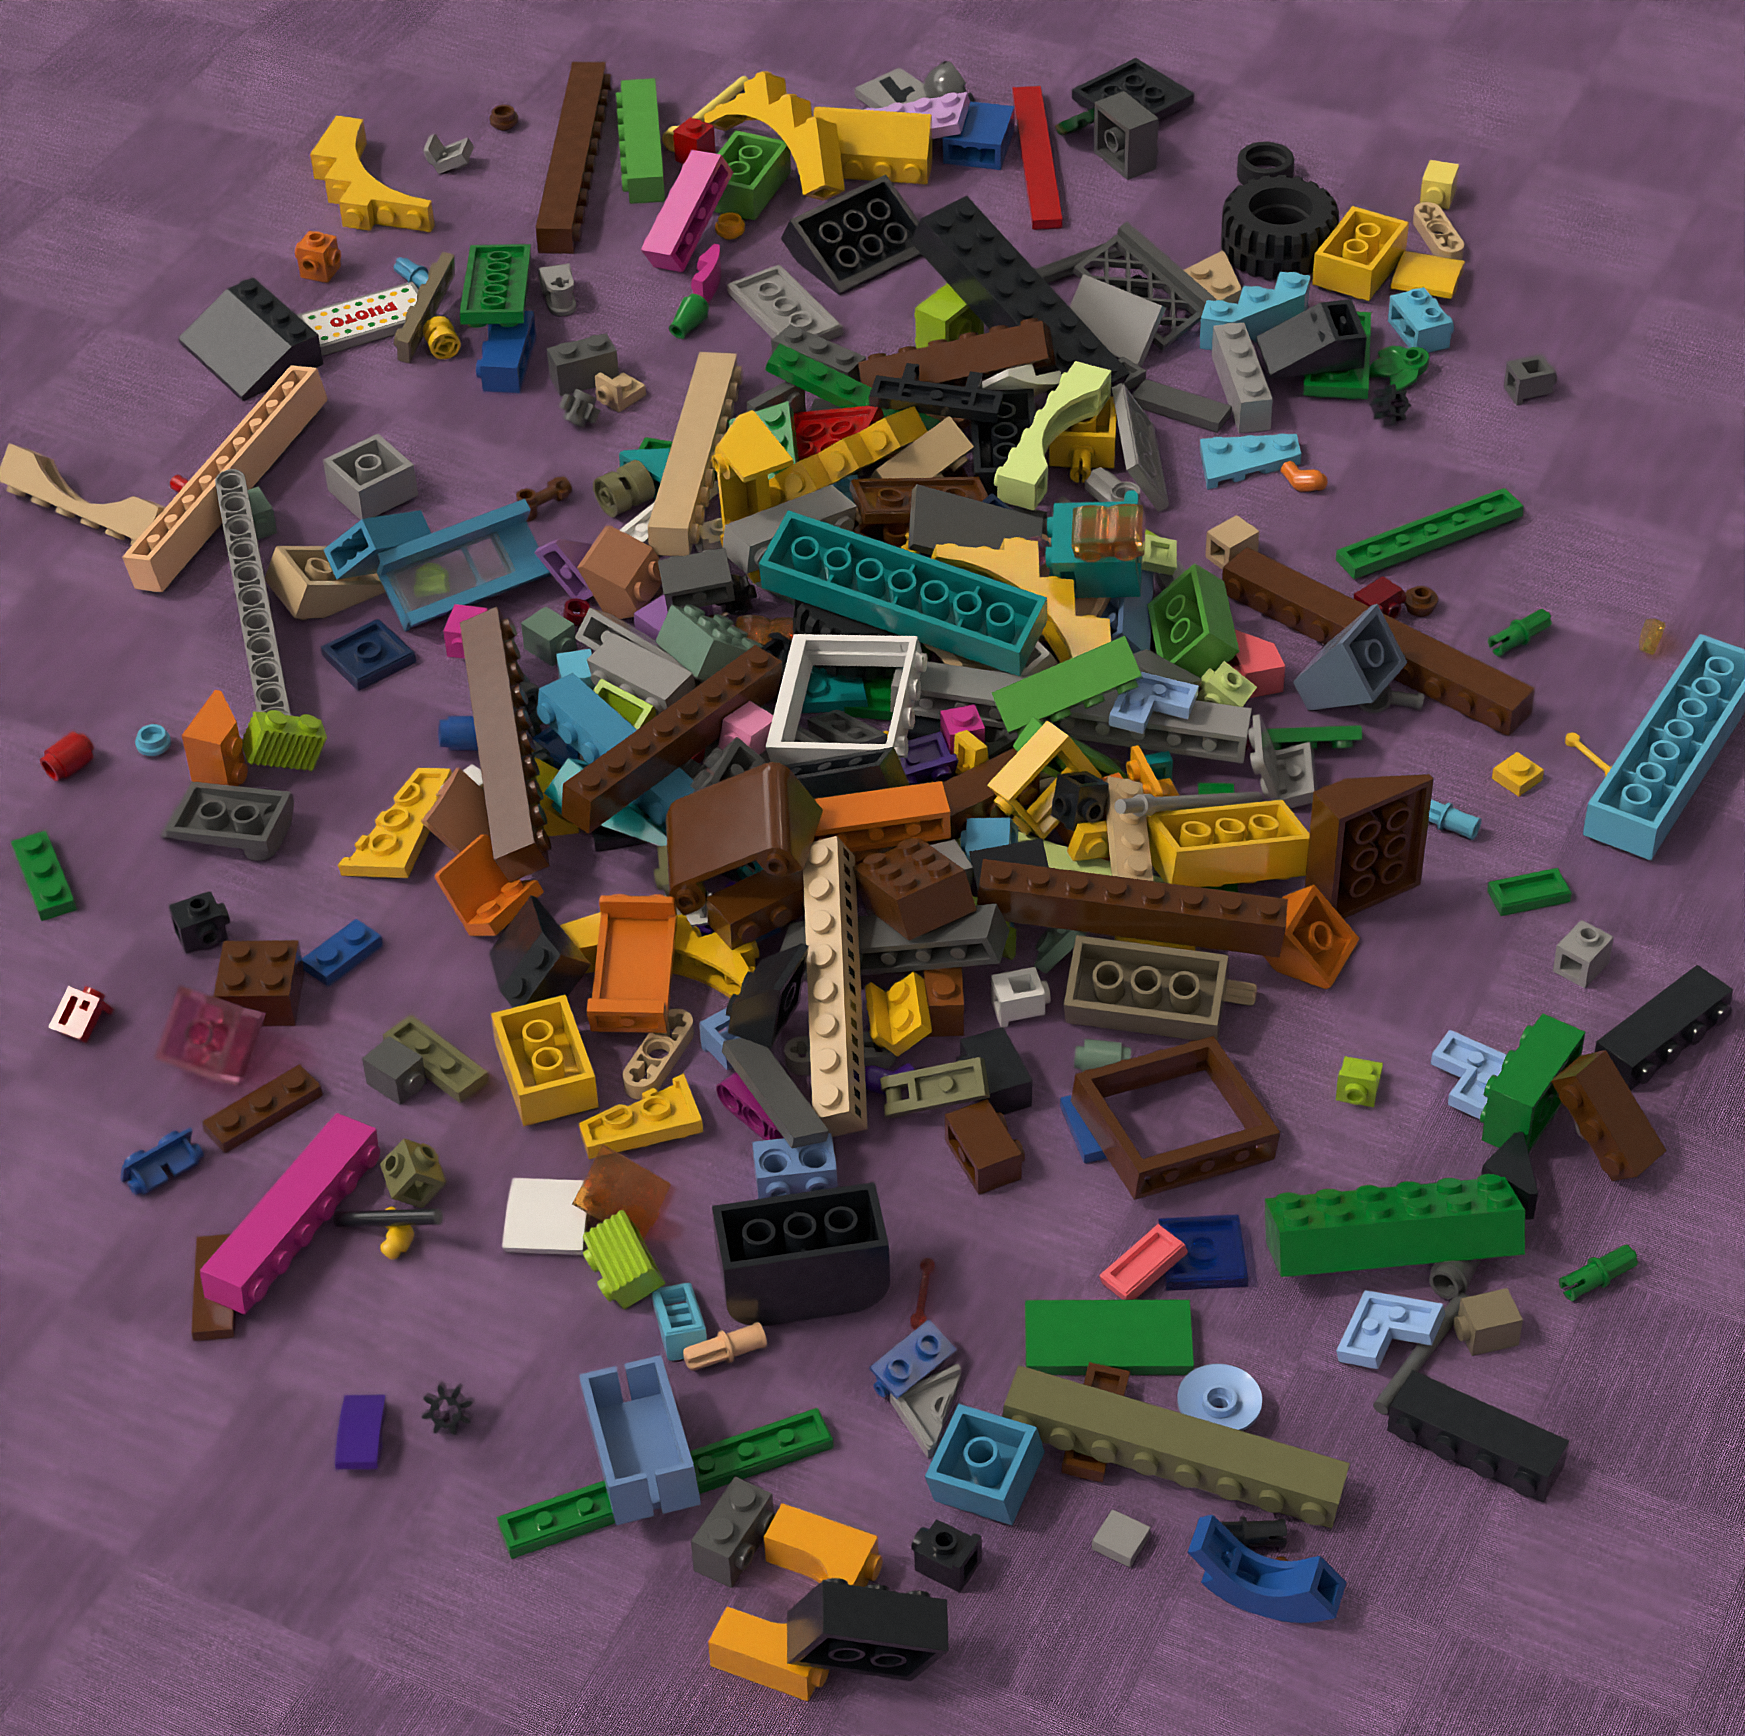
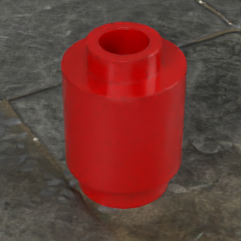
M71 731L44 751V756L40 758V764L46 774L54 781H59L61 778L67 779L93 760L92 751L94 750V745L85 734H77Z

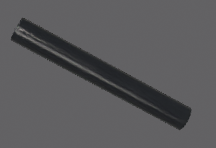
M441 1209L337 1211L333 1216V1223L336 1227L440 1225L443 1221Z

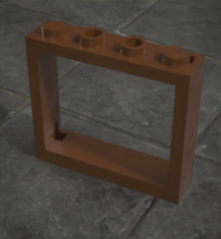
M1214 1036L1190 1041L1186 1044L1164 1050H1157L1135 1058L1124 1059L1095 1069H1088L1075 1074L1071 1102L1134 1200L1275 1159L1281 1132ZM1206 1070L1245 1130L1142 1158L1103 1098Z

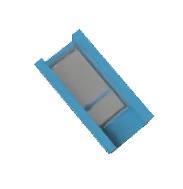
M525 498L378 553L377 556L380 564L377 575L405 632L409 631L410 628L451 613L454 604L470 606L540 578L544 579L551 576L550 571L534 553L539 546L526 522L531 509Z

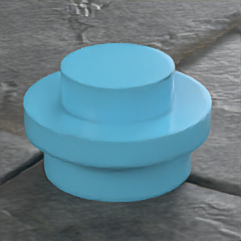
M146 725L137 733L135 740L136 748L143 755L158 756L167 751L171 746L170 734L161 725Z

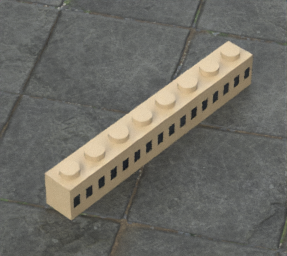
M838 836L812 842L803 870L806 945H809L807 983L812 1108L828 1128L832 1137L868 1129L856 877L852 868L855 866V856Z

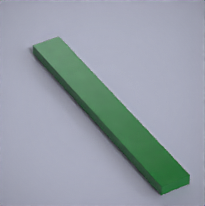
M817 1407L691 1450L690 1454L694 1464L699 1494L730 1484L734 1477L745 1479L834 1447L833 1438ZM604 1480L496 1517L498 1528L511 1559L615 1524Z

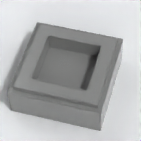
M1112 1509L1092 1540V1550L1131 1567L1149 1539L1151 1527Z

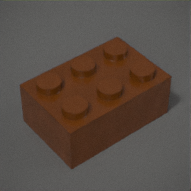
M920 838L905 839L899 842L896 848L885 853L871 854L862 863L852 867L864 907L909 941L977 910L965 869Z

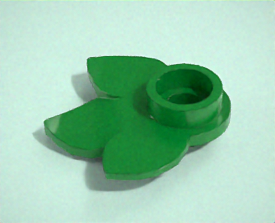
M1389 346L1378 351L1379 359L1372 362L1369 367V377H1390V385L1395 384L1396 391L1403 390L1414 384L1418 376L1427 370L1430 361L1429 354L1420 347L1407 349L1402 346Z

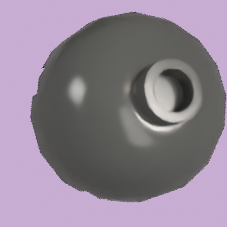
M945 60L928 73L924 81L925 98L942 97L951 92L957 94L967 92L964 87L966 84L965 80L950 61L947 62ZM968 93L970 101L975 102L972 93Z

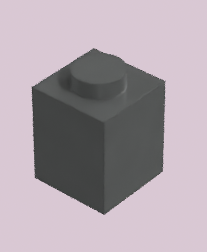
M390 1036L362 1058L367 1085L398 1105H401L410 1096L417 1094L423 1085L427 1083L423 1057Z

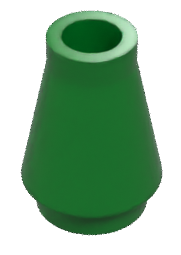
M690 294L684 297L673 322L669 326L670 333L676 338L683 339L691 330L707 319L709 311L708 302L698 294Z

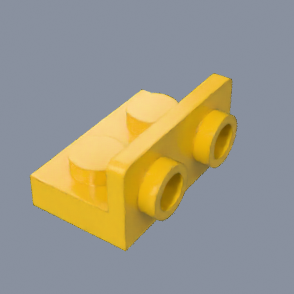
M913 971L903 980L896 982L886 992L872 982L865 986L866 1009L870 1023L869 1033L877 1046L880 1048L885 1047L898 1057L932 1032L924 979Z

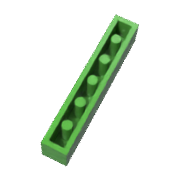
M655 78L621 80V92H616L623 192H629L630 204L665 201Z

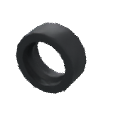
M1265 141L1249 144L1240 150L1237 162V177L1243 186L1246 181L1253 178L1259 180L1261 176L1270 175V177H1278V175H1286L1288 178H1293L1294 156L1293 152L1286 146ZM1258 165H1269V166H1274L1275 168H1266V169H1265V168H1259V167H1256V166H1258Z

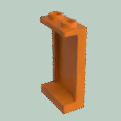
M660 894L650 896L602 895L599 898L601 918L592 998H588L587 1003L591 1032L667 1033L678 920L675 898Z

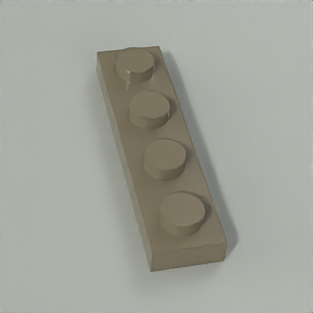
M443 251L438 261L431 264L426 284H421L419 287L417 301L414 306L408 308L403 328H398L396 331L394 346L397 347L399 361L410 364L423 338L422 329L424 324L434 317L455 277L454 254Z

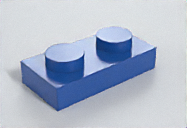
M356 918L303 957L304 970L329 987L383 946L382 937Z

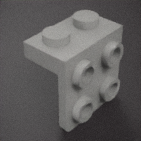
M1261 714L1253 715V728L1248 729V733L1255 752L1250 753V759L1254 773H1261L1262 775L1260 782L1265 799L1271 798L1272 801L1283 800L1289 808L1312 803L1313 792L1317 790L1314 751L1310 742L1275 751Z

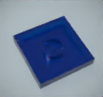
M1239 1214L1158 1218V1224L1182 1241L1188 1251L1182 1259L1164 1274L1166 1291L1248 1287V1272Z

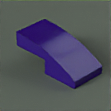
M386 1394L344 1395L337 1433L335 1470L378 1469L383 1449L382 1429L387 1413Z

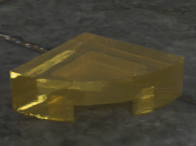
M1655 618L1645 620L1639 639V650L1650 655L1655 654L1666 627L1665 622Z

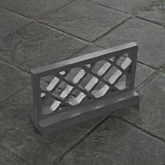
M1128 221L1118 228V232L1114 237L1077 264L1073 270V273L1080 279L1084 274L1109 285L1126 286V292L1131 293V287L1148 288V298H1141L1163 307H1169L1170 317H1162L1159 325L1171 326V333L1163 338L1156 332L1152 341L1162 351L1198 322H1201V316L1207 300H1217ZM1116 248L1125 256V260L1108 259V252ZM1090 266L1104 267V276H1092L1086 269ZM1109 267L1125 268L1126 278L1109 277ZM1130 269L1141 270L1147 275V280L1132 279ZM1153 288L1163 289L1169 294L1170 299L1153 298ZM1175 308L1186 309L1192 316L1189 319L1175 318Z

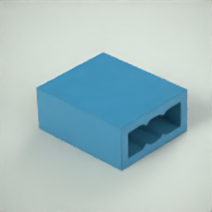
M421 510L364 518L323 550L337 580L375 574L380 564L377 556L378 553L431 534V531Z

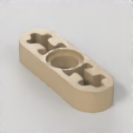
M1431 202L1417 204L1414 208L1413 224L1433 255L1462 260L1464 242L1440 206Z
M670 1009L667 1033H649L623 1071L624 1090L629 1097L642 1100L643 1092L652 1088L658 1091L694 1037L693 1018L689 1012L683 1009ZM670 1029H674L672 1039L670 1038ZM656 1049H663L669 1052L667 1056L659 1059L649 1056V1053ZM645 1069H647V1079H643L646 1074Z

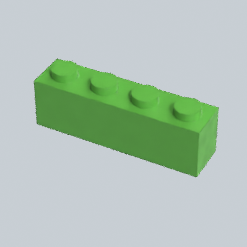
M1123 636L992 692V696L1007 732L1010 735L1017 732L1019 737L1032 717L1040 721L1050 718L1052 723L1061 721L1072 715L1070 709L1083 704L1085 709L1104 702L1103 695L1117 690L1118 695H1121L1139 687L1137 681L1142 679L1143 676L1126 636Z

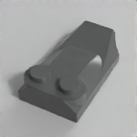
M191 782L179 806L174 809L160 837L243 849L245 856L251 860H267L279 850L291 826L294 808L292 792Z

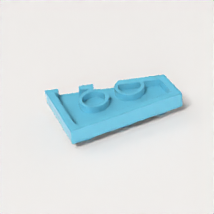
M1282 433L1277 435H1247L1244 437L1200 439L1199 449L1207 490L1218 487L1219 481L1230 478L1233 482L1245 480V474L1259 471L1267 474L1281 470L1282 465L1287 461H1293L1296 465L1301 464V451L1297 434Z

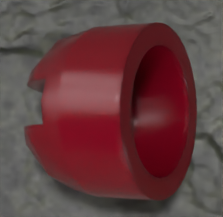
M578 598L570 599L564 605L563 617L574 623V626L580 628L591 606L585 600Z

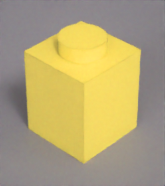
M1429 160L1422 178L1420 203L1431 202L1437 204L1440 208L1449 209L1457 190L1459 164Z

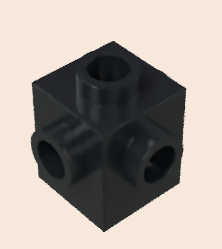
M1087 771L1057 774L1051 816L1064 823L1065 828L1075 831L1077 824L1103 821L1109 783Z
M211 891L168 905L174 932L186 955L228 940L225 925L230 924L229 914L223 902L217 904Z

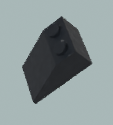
M530 895L489 952L499 991L512 1008L562 995L568 997L591 966V963L546 908L532 895Z

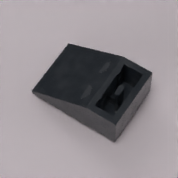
M1352 299L1320 302L1256 336V341L1270 379L1364 368L1367 336Z

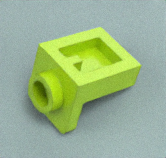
M1344 1056L1342 1069L1338 1074L1335 1100L1354 1105L1374 1107L1383 1063Z

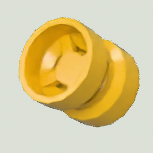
M436 316L424 324L422 329L423 336L434 357L449 359L457 354L461 346L460 339L448 318Z

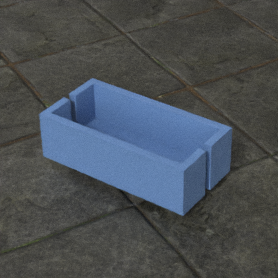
M661 1355L624 1364L631 1401L624 1403L616 1366L579 1375L585 1409L616 1525L654 1516L653 1510L659 1508L662 1509L664 1514L701 1505L694 1464Z

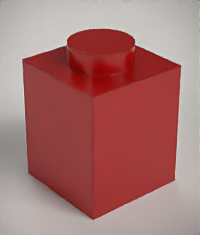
M690 117L673 131L675 161L684 164L691 150L716 154L714 125Z

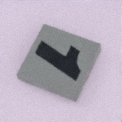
M897 68L855 88V97L874 109L888 107L893 103L915 102L920 98L926 97L924 84L901 68Z

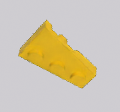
M684 1073L672 1079L673 1085L659 1092L655 1088L643 1092L642 1100L629 1106L618 1104L580 1122V1135L588 1158L608 1156L613 1153L647 1147L651 1144L685 1138L689 1135L704 1132L701 1116Z

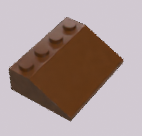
M1430 774L1344 778L1314 791L1305 888L1315 885L1341 917L1345 919L1420 886L1434 778Z

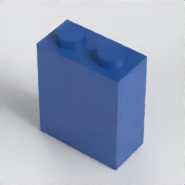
M970 101L961 134L943 137V164L1001 170L1014 134L1015 106Z

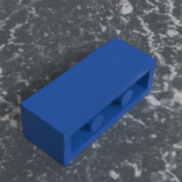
M525 311L524 323H518L514 327L488 324V340H484L482 344V360L478 359L476 363V377L481 379L484 392L520 393L537 337L534 311Z

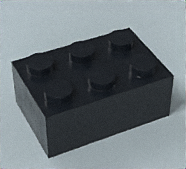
M829 1578L821 1581L787 1612V1664L912 1681L949 1652L947 1599L931 1597L930 1593L926 1591L916 1590L901 1593L889 1591V1587L881 1584L861 1587L848 1585V1582L841 1578Z

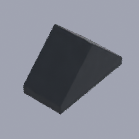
M1515 1132L1483 1164L1481 1175L1495 1174L1500 1177L1505 1176L1525 1209V1220L1534 1219L1538 1191L1523 1132Z

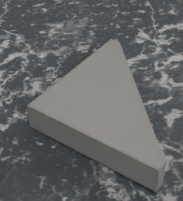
M959 1364L920 1380L898 1399L890 1394L892 1406L927 1458L934 1456L961 1379V1367Z

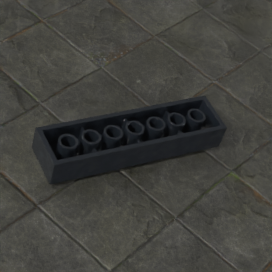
M967 195L921 218L912 238V245L989 329L1000 325H1007L1008 328L1020 326L1021 321L1031 318H1038L1039 321H1043L1050 327L1056 365L1034 369L1036 376L1060 371L1062 375L1064 372L1069 371L1075 361L1111 370L1110 397H1113L1112 388L1120 383L1124 384L1129 371ZM1058 386L1046 392L1049 394L1051 391H1055Z

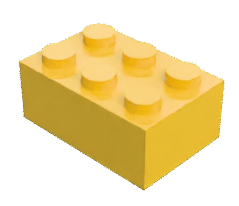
M1352 206L1316 251L1312 284L1329 291L1353 296L1356 299L1370 301L1398 264L1404 251H1406L1409 222Z
M566 995L491 1013L495 1045L523 1127L599 1107L595 1074Z

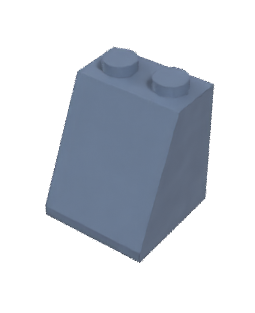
M1374 604L1330 640L1293 683L1308 711L1372 703L1407 664V660L1378 604Z

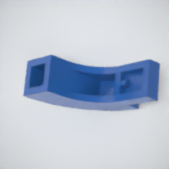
M1213 1514L1199 1517L1187 1552L1205 1570L1201 1583L1224 1601L1246 1612L1291 1623L1320 1622L1335 1619L1347 1582L1321 1555L1297 1561H1281L1262 1556L1243 1545Z

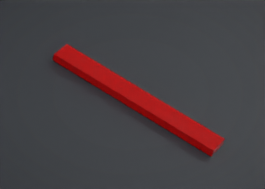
M1041 86L1012 87V99L1015 106V118L1032 229L1062 228V213Z

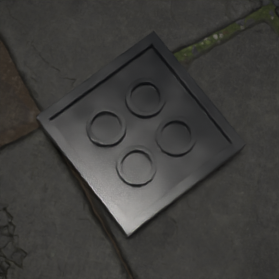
M1134 58L1072 89V100L1088 110L1095 108V102L1125 91L1154 114L1158 121L1194 104L1195 93L1138 58Z

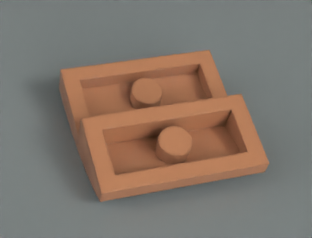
M456 768L436 794L438 797L437 801L421 820V823L458 855L481 834L489 835L490 839L491 836L484 790L461 768Z

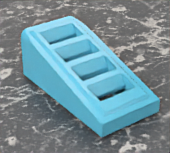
M691 1283L660 1287L651 1293L667 1358L670 1361L684 1359L683 1350L686 1347L707 1340L706 1327ZM686 1301V1303H681V1304H675V1305L665 1306V1305H669V1304H673V1303H678V1302Z

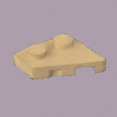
M1220 251L1184 269L1188 275L1217 300L1228 303L1239 301L1242 288L1225 252Z

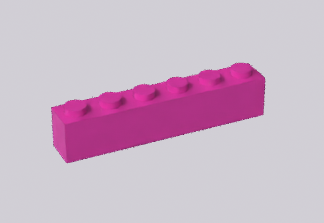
M336 1113L200 1269L204 1298L244 1315L256 1302L261 1301L268 1287L277 1276L285 1273L294 1256L302 1247H306L310 1243L315 1231L324 1221L329 1220L333 1216L337 1205L342 1199L354 1191L358 1180L368 1169L376 1165L380 1156L376 1128Z

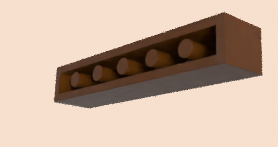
M1038 318L1023 320L1020 322V326L1008 328L1007 325L995 326L989 329V333L978 335L976 332L964 333L959 335L958 340L947 342L945 339L933 340L928 343L927 347L919 349L915 346L903 347L898 349L897 354L888 356L885 353H876L867 357L868 360L858 362L861 383L871 388L876 375L902 378L906 363L919 364V381L954 386L966 385L970 371L983 373L982 381L1006 369L1032 364L1033 369L1056 365L1050 327L1043 321H1039Z

